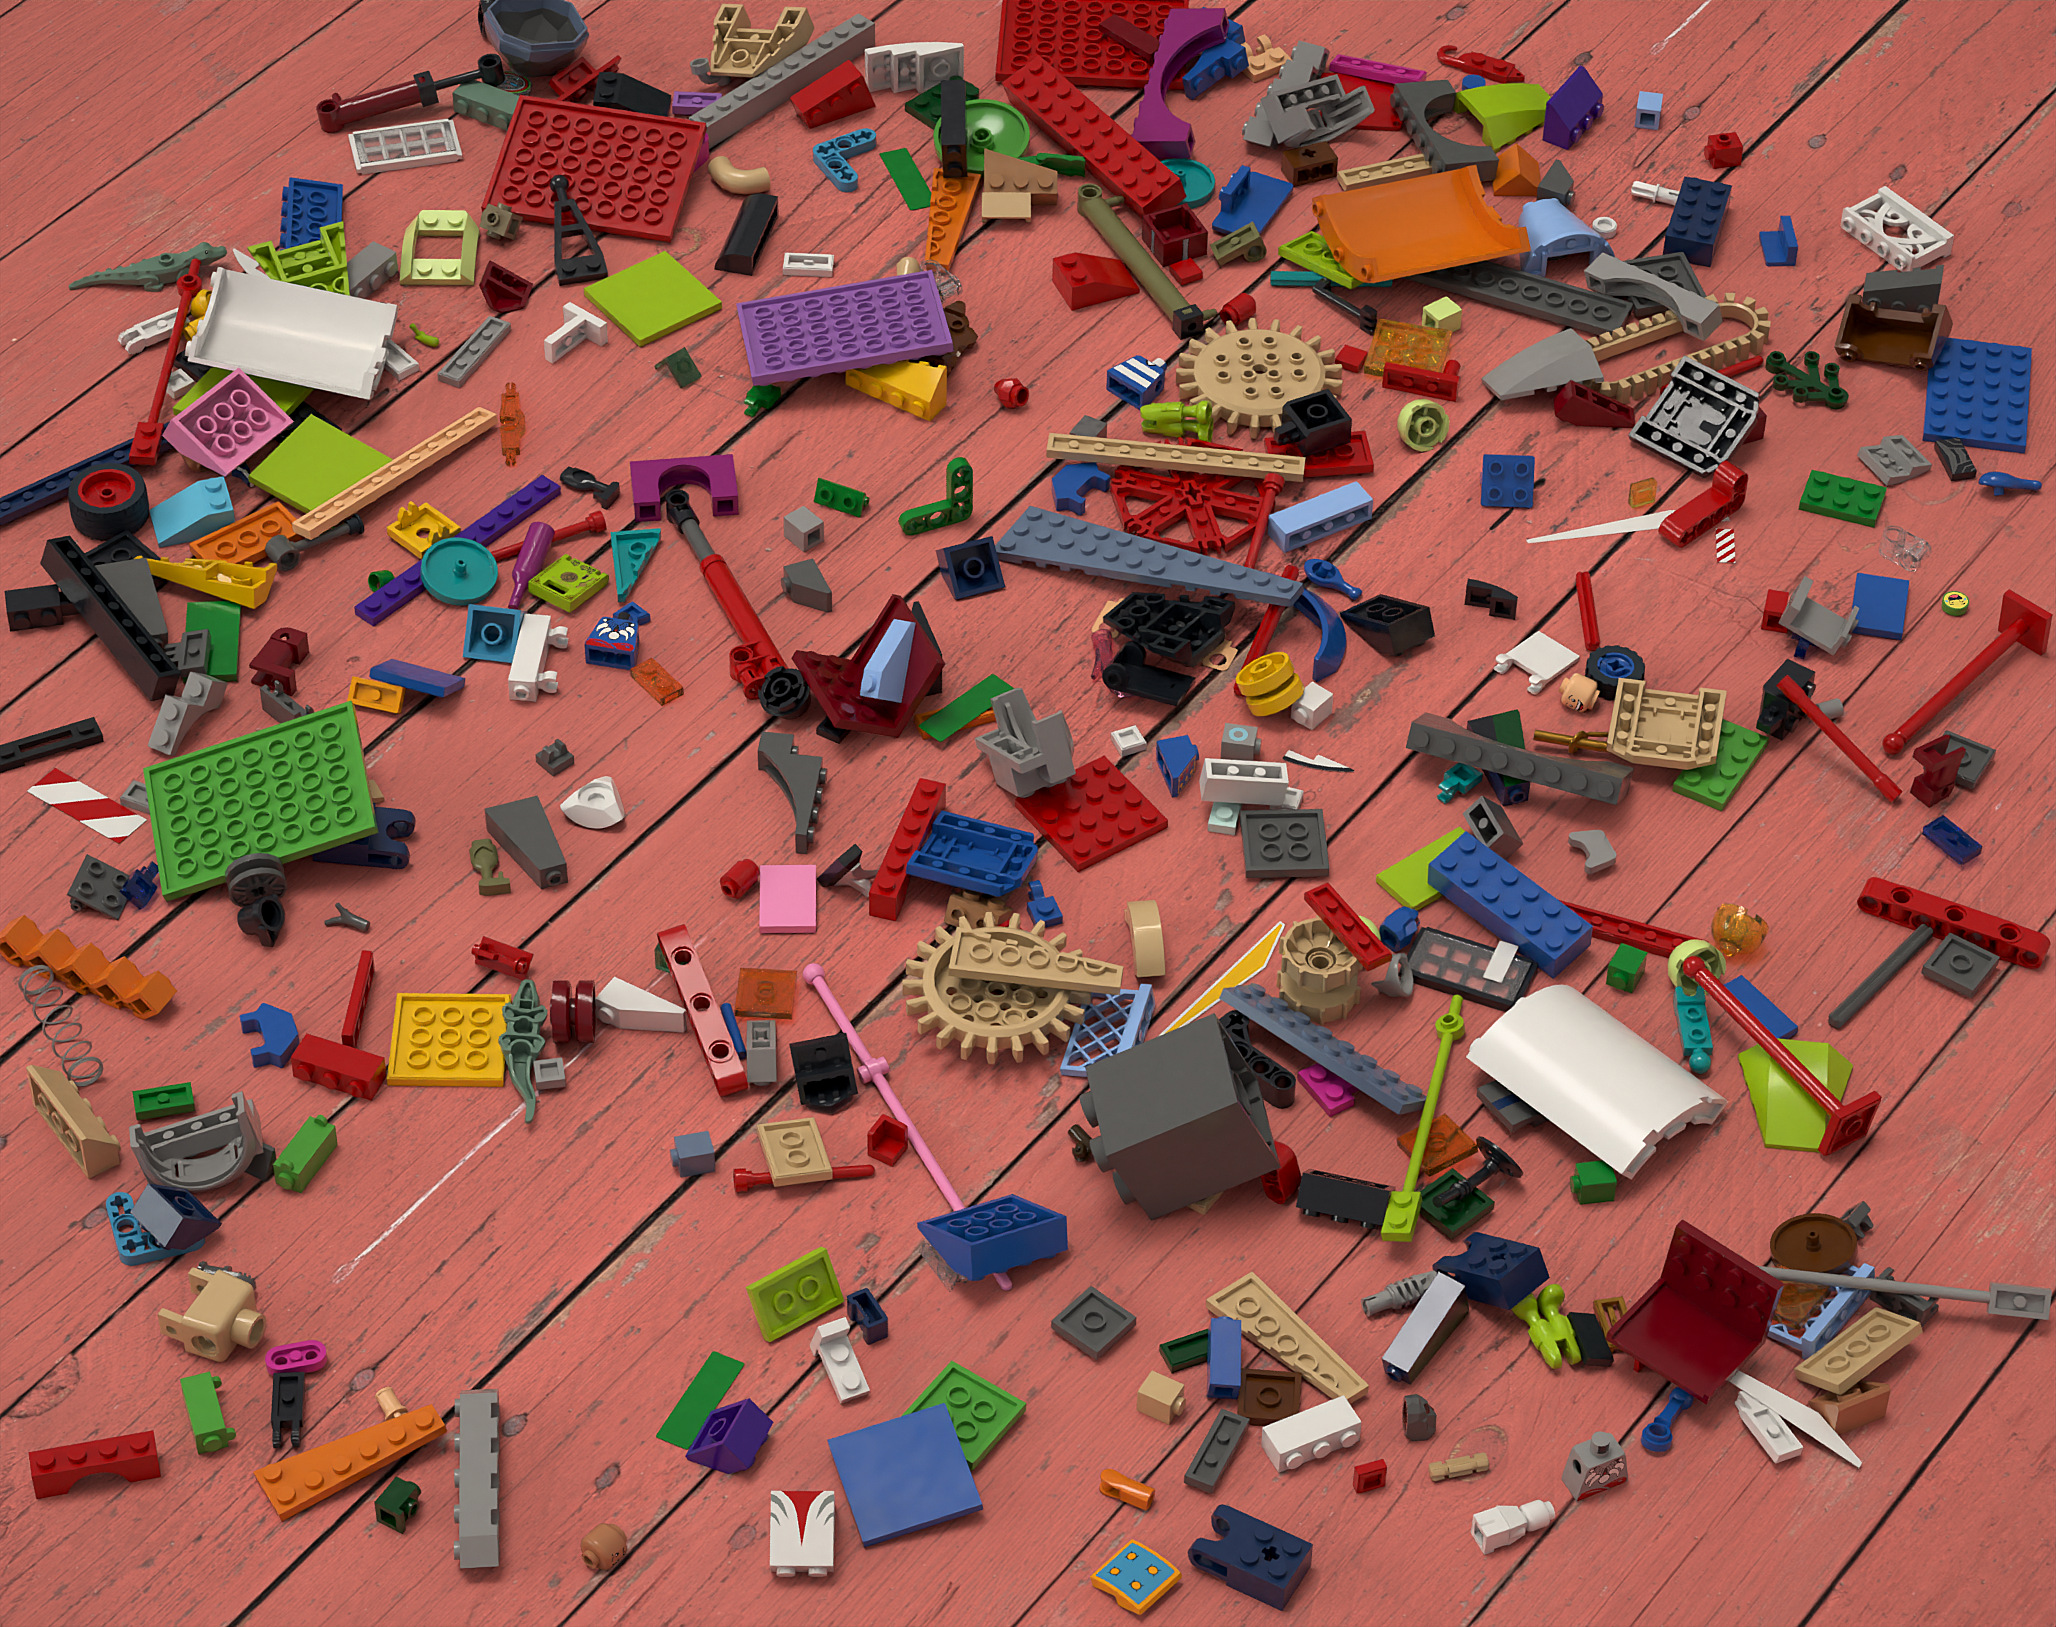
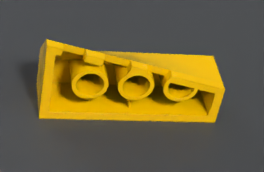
M907 359L893 364L884 363L872 365L865 369L855 368L846 370V385L927 421H931L947 405V366L939 365L936 368L931 367L928 362L920 361L917 364L909 362Z

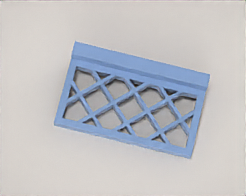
M1140 984L1139 990L1121 989L1120 995L1091 992V1001L1093 997L1105 998L1106 1001L1096 1006L1092 1003L1090 1005L1081 1004L1080 1008L1085 1010L1084 1022L1093 1016H1096L1100 1021L1089 1027L1085 1023L1082 1025L1075 1023L1060 1067L1061 1075L1087 1077L1086 1066L1143 1043L1156 1005L1152 984ZM1124 999L1133 1000V1003L1124 1008H1121L1118 1004ZM1110 1007L1117 1011L1106 1018L1100 1013ZM1123 1018L1126 1024L1117 1029L1111 1025V1023ZM1104 1027L1110 1031L1100 1038L1094 1034ZM1089 1036L1093 1042L1081 1048L1077 1044L1078 1041ZM1116 1038L1120 1042L1119 1045L1108 1050L1104 1044ZM1100 1048L1103 1053L1091 1059L1087 1055V1053ZM1080 1057L1086 1061V1063L1080 1066H1070L1071 1062Z
M1865 1263L1860 1268L1852 1265L1842 1274L1875 1279V1267ZM1784 1281L1779 1302L1794 1299L1795 1305L1782 1308L1779 1307V1304L1777 1305L1773 1318L1778 1317L1780 1324L1771 1325L1767 1336L1801 1350L1802 1359L1806 1360L1832 1341L1868 1298L1871 1290L1827 1285L1816 1286V1284H1810L1811 1287L1795 1289L1794 1285L1796 1282ZM1835 1291L1836 1296L1834 1298L1821 1300L1819 1294ZM1815 1296V1302L1800 1304L1799 1297ZM1820 1310L1821 1314L1818 1317L1806 1319L1803 1313ZM1798 1313L1801 1319L1785 1323L1783 1316ZM1804 1328L1805 1331L1800 1339L1788 1334V1331Z

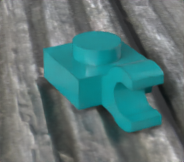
M1457 763L1444 773V780L1438 786L1443 791L1437 795V799L1448 803L1457 791L1463 794L1467 793L1482 782L1483 773L1470 765Z

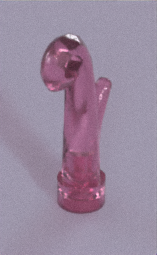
M1107 629L1097 630L1091 635L1093 649L1095 650V664L1091 674L1093 680L1097 678L1100 671L1103 673L1104 669L1113 659L1114 641L1111 631ZM1108 688L1113 694L1124 699L1135 696Z

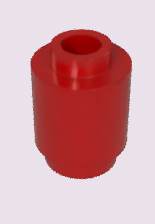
M1240 293L1227 302L1220 311V318L1226 325V321L1231 320L1235 326H1238L1256 313L1255 299L1251 295Z
M750 859L738 861L720 878L722 892L726 896L735 899L742 897L758 881V876L760 875L759 867Z

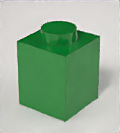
M1621 943L1608 965L1606 984L1632 994L1645 972L1648 952Z
M1603 1160L1575 1164L1574 1176H1570V1188L1573 1194H1577L1580 1205L1614 1201L1617 1180L1613 1167Z

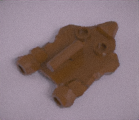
M956 301L943 308L954 351L940 356H924L916 360L928 362L931 367L936 368L939 365L947 366V378L955 367L959 356L964 353L965 349H971L978 338L973 328L969 327V320L965 315L966 305L963 301Z

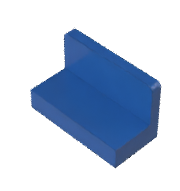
M1780 216L1778 231L1759 232L1766 266H1795L1798 244L1790 216Z

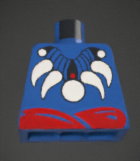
M621 612L617 615V618L602 617L584 644L586 663L631 671L636 670L639 649V624L633 621L629 613Z

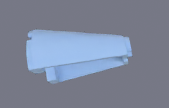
M1542 199L1536 202H1528L1523 206V212L1518 220V227L1527 228L1531 251L1519 253L1520 271L1545 277L1547 257L1590 251L1589 265L1602 252L1615 257L1610 244L1564 207L1558 199Z

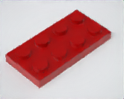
M1366 431L1351 432L1350 443L1306 456L1304 477L1373 472L1374 463ZM1274 437L1264 439L1266 454L1305 457L1295 443L1278 446Z

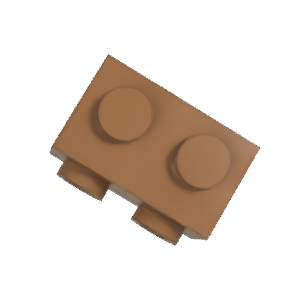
M964 889L950 896L944 922L959 927V917L965 916L972 929L984 927L986 912H992L995 926H998L1011 918L1013 909L1004 906L1005 903L1001 900L987 899L981 897L978 891Z

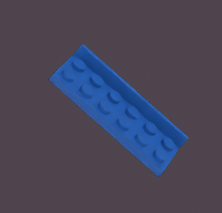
M289 177L288 187L283 186L282 201L286 202H282L280 232L284 233L280 235L279 248L288 249L320 240V227L342 222L343 184Z

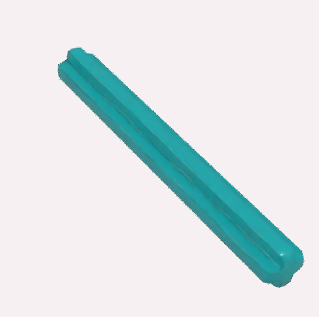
M1272 271L1270 283L1272 286H1314L1324 276L1312 271ZM1393 279L1376 283H1363L1357 287H1392ZM1331 280L1330 287H1345Z

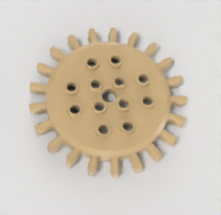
M1250 318L1248 330L1237 331L1235 325L1230 320L1226 321V335L1221 337L1211 328L1205 329V341L1208 345L1194 339L1189 341V353L1193 355L1180 353L1179 367L1181 368H1176V383H1186L1179 385L1180 399L1195 397L1190 400L1189 406L1197 405L1203 400L1210 401L1212 404L1211 418H1213V422H1216L1219 418L1227 420V434L1232 435L1237 429L1238 424L1250 426L1251 438L1256 439L1260 427L1271 426L1274 433V429L1281 426L1282 407L1287 401L1325 389H1329L1332 394L1341 395L1343 380L1336 379H1341L1342 365H1329L1334 363V349L1316 353L1321 348L1320 336L1317 335L1309 341L1303 342L1301 340L1302 327L1299 325L1288 335L1280 332V321L1274 319L1270 330L1258 329L1255 318ZM1255 371H1263L1265 373L1257 374Z
M986 912L984 927L976 929L971 928L965 916L959 917V927L990 934L991 939L1003 942L1011 939L1018 941L1020 946L1032 949L1036 945L1044 947L1045 951L1057 955L1067 947V935L1064 932L1049 942L1043 939L1045 922L1042 920L1033 927L1031 932L1021 930L1020 915L1017 913H1013L1009 921V927L995 926L992 912ZM941 926L935 928V940L941 946L936 949L922 941H919L917 944V956L928 962L923 963L910 959L906 961V975L923 978L903 980V995H923V997L906 1000L907 1015L928 1012V1015L918 1019V1032L922 1035L938 1026L942 1031L937 1035L936 1047L942 1050L955 1038L962 1042L961 1059L967 1060L974 1046L986 1048L988 1064H995L998 1049L1004 1048L1012 1049V1055L1017 1063L1023 1062V1045L1032 1042L1043 1055L1048 1054L1049 1041L1046 1038L1047 1034L1051 1032L1065 1042L1070 1039V1027L1061 1022L1063 1019L1080 1025L1084 1023L1085 1010L1070 1005V1003L1091 1004V992L997 981L985 983L988 980L949 976V964L955 936L952 937ZM1078 949L1069 954L1082 958L1083 952L1081 949ZM995 989L1002 990L1004 993L1001 995H993L990 992L994 991Z

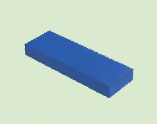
M1743 975L1724 984L1776 1038L1788 1039L1797 1034L1798 1026Z

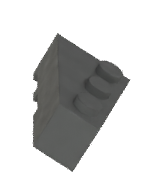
M1936 265V269L1921 270V267L1913 268V271L1899 273L1898 270L1866 273L1862 302L1869 306L1871 302H1876L1877 307L1881 309L1923 313L1924 308H1927L1931 312L1933 305L1938 304L1944 265Z

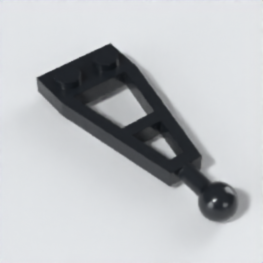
M563 175L553 176L550 180V188L558 197V201L554 202V267L559 286L607 278L608 271L603 252L575 200L568 199L566 192L569 188L568 179ZM570 211L576 224L561 226V213ZM583 235L593 255L562 259V238Z

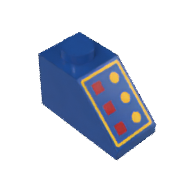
M1188 735L1158 740L1156 744V762L1172 797H1177L1194 775L1196 761L1199 760L1198 748L1196 745H1192Z

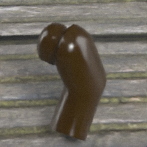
M1079 1124L1073 1125L1068 1131V1135L1076 1142L1075 1148H1072V1154L1077 1161H1086L1092 1156L1090 1140L1092 1138Z

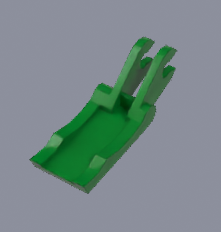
M1038 153L1036 156L1017 158L1055 170L1057 174L1070 177L1075 175L1085 177V159L1081 156Z

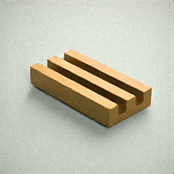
M1623 1296L1593 1301V1309L1605 1338L1610 1328L1603 1306H1605L1612 1327L1618 1321L1612 1305H1617L1620 1317L1628 1311ZM1607 1341L1611 1353H1614V1349H1618V1347Z

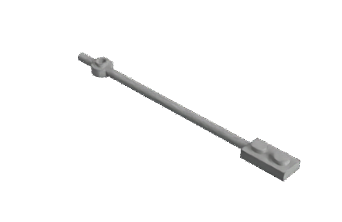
M1757 1266L1782 1281L1987 1303L1986 1311L1989 1314L2049 1320L2052 1296L2050 1288L1990 1282L1989 1291Z

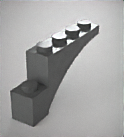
M762 732L758 746V770H764L787 797L796 821V853L807 854L809 843H814L815 839L813 823L818 824L819 807H817V804H822L823 800L821 784L826 785L827 768H823V757L799 755V746H794V734Z

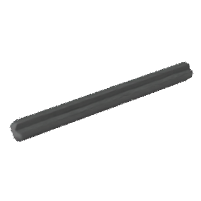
M1926 924L1920 925L1829 1014L1828 1023L1835 1028H1840L1932 938L1933 929Z

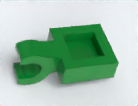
M772 384L753 386L746 394L744 404L749 406L744 411V414L754 417L762 407L769 409L781 396V388Z

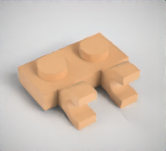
M1265 34L1257 37V42L1261 46L1256 48L1258 55L1255 57L1246 42L1241 44L1246 48L1249 66L1242 72L1253 83L1279 73L1281 66L1285 65L1286 60H1292L1280 47L1273 49L1270 39Z

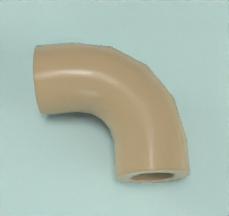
M725 156L714 158L708 165V172L713 180L727 191L746 195L770 190V177L765 167L740 170L735 168Z

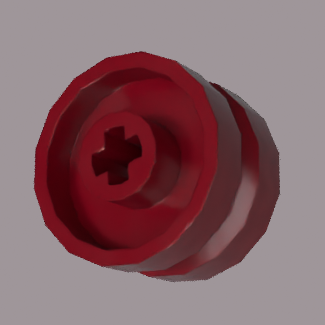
M568 980L553 981L552 999H550V1024L552 1025L553 1043H568L572 1038L573 1025H575L576 1039L579 1043L595 1042L596 992L594 980H579L576 985L575 998H572V986Z

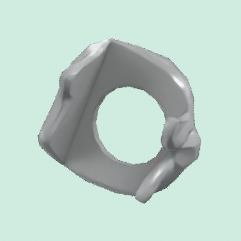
M1392 954V961H1390L1385 980L1374 981L1371 985L1377 988L1379 992L1391 997L1410 996L1413 990V974L1406 954ZM1398 963H1400L1402 967V975L1400 981L1398 977Z

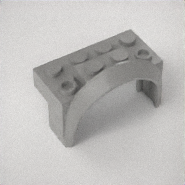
M1337 74L1275 91L1260 99L1278 143L1285 142V145L1291 148L1303 147L1323 141L1328 142L1355 127L1375 110L1365 86L1358 87L1345 94Z
M243 1091L232 1094L231 1098L234 1105L146 1133L143 1132L140 1124L130 1126V1146L147 1182L187 1189L190 1193H201L223 1187L238 1178L248 1168L255 1155L264 1153L260 1116L253 1100H246ZM226 1146L219 1152L207 1157L189 1160L183 1159L185 1157H194L201 1152L213 1148L219 1149ZM177 1163H178L179 1177H176V1174H175V1165H176Z

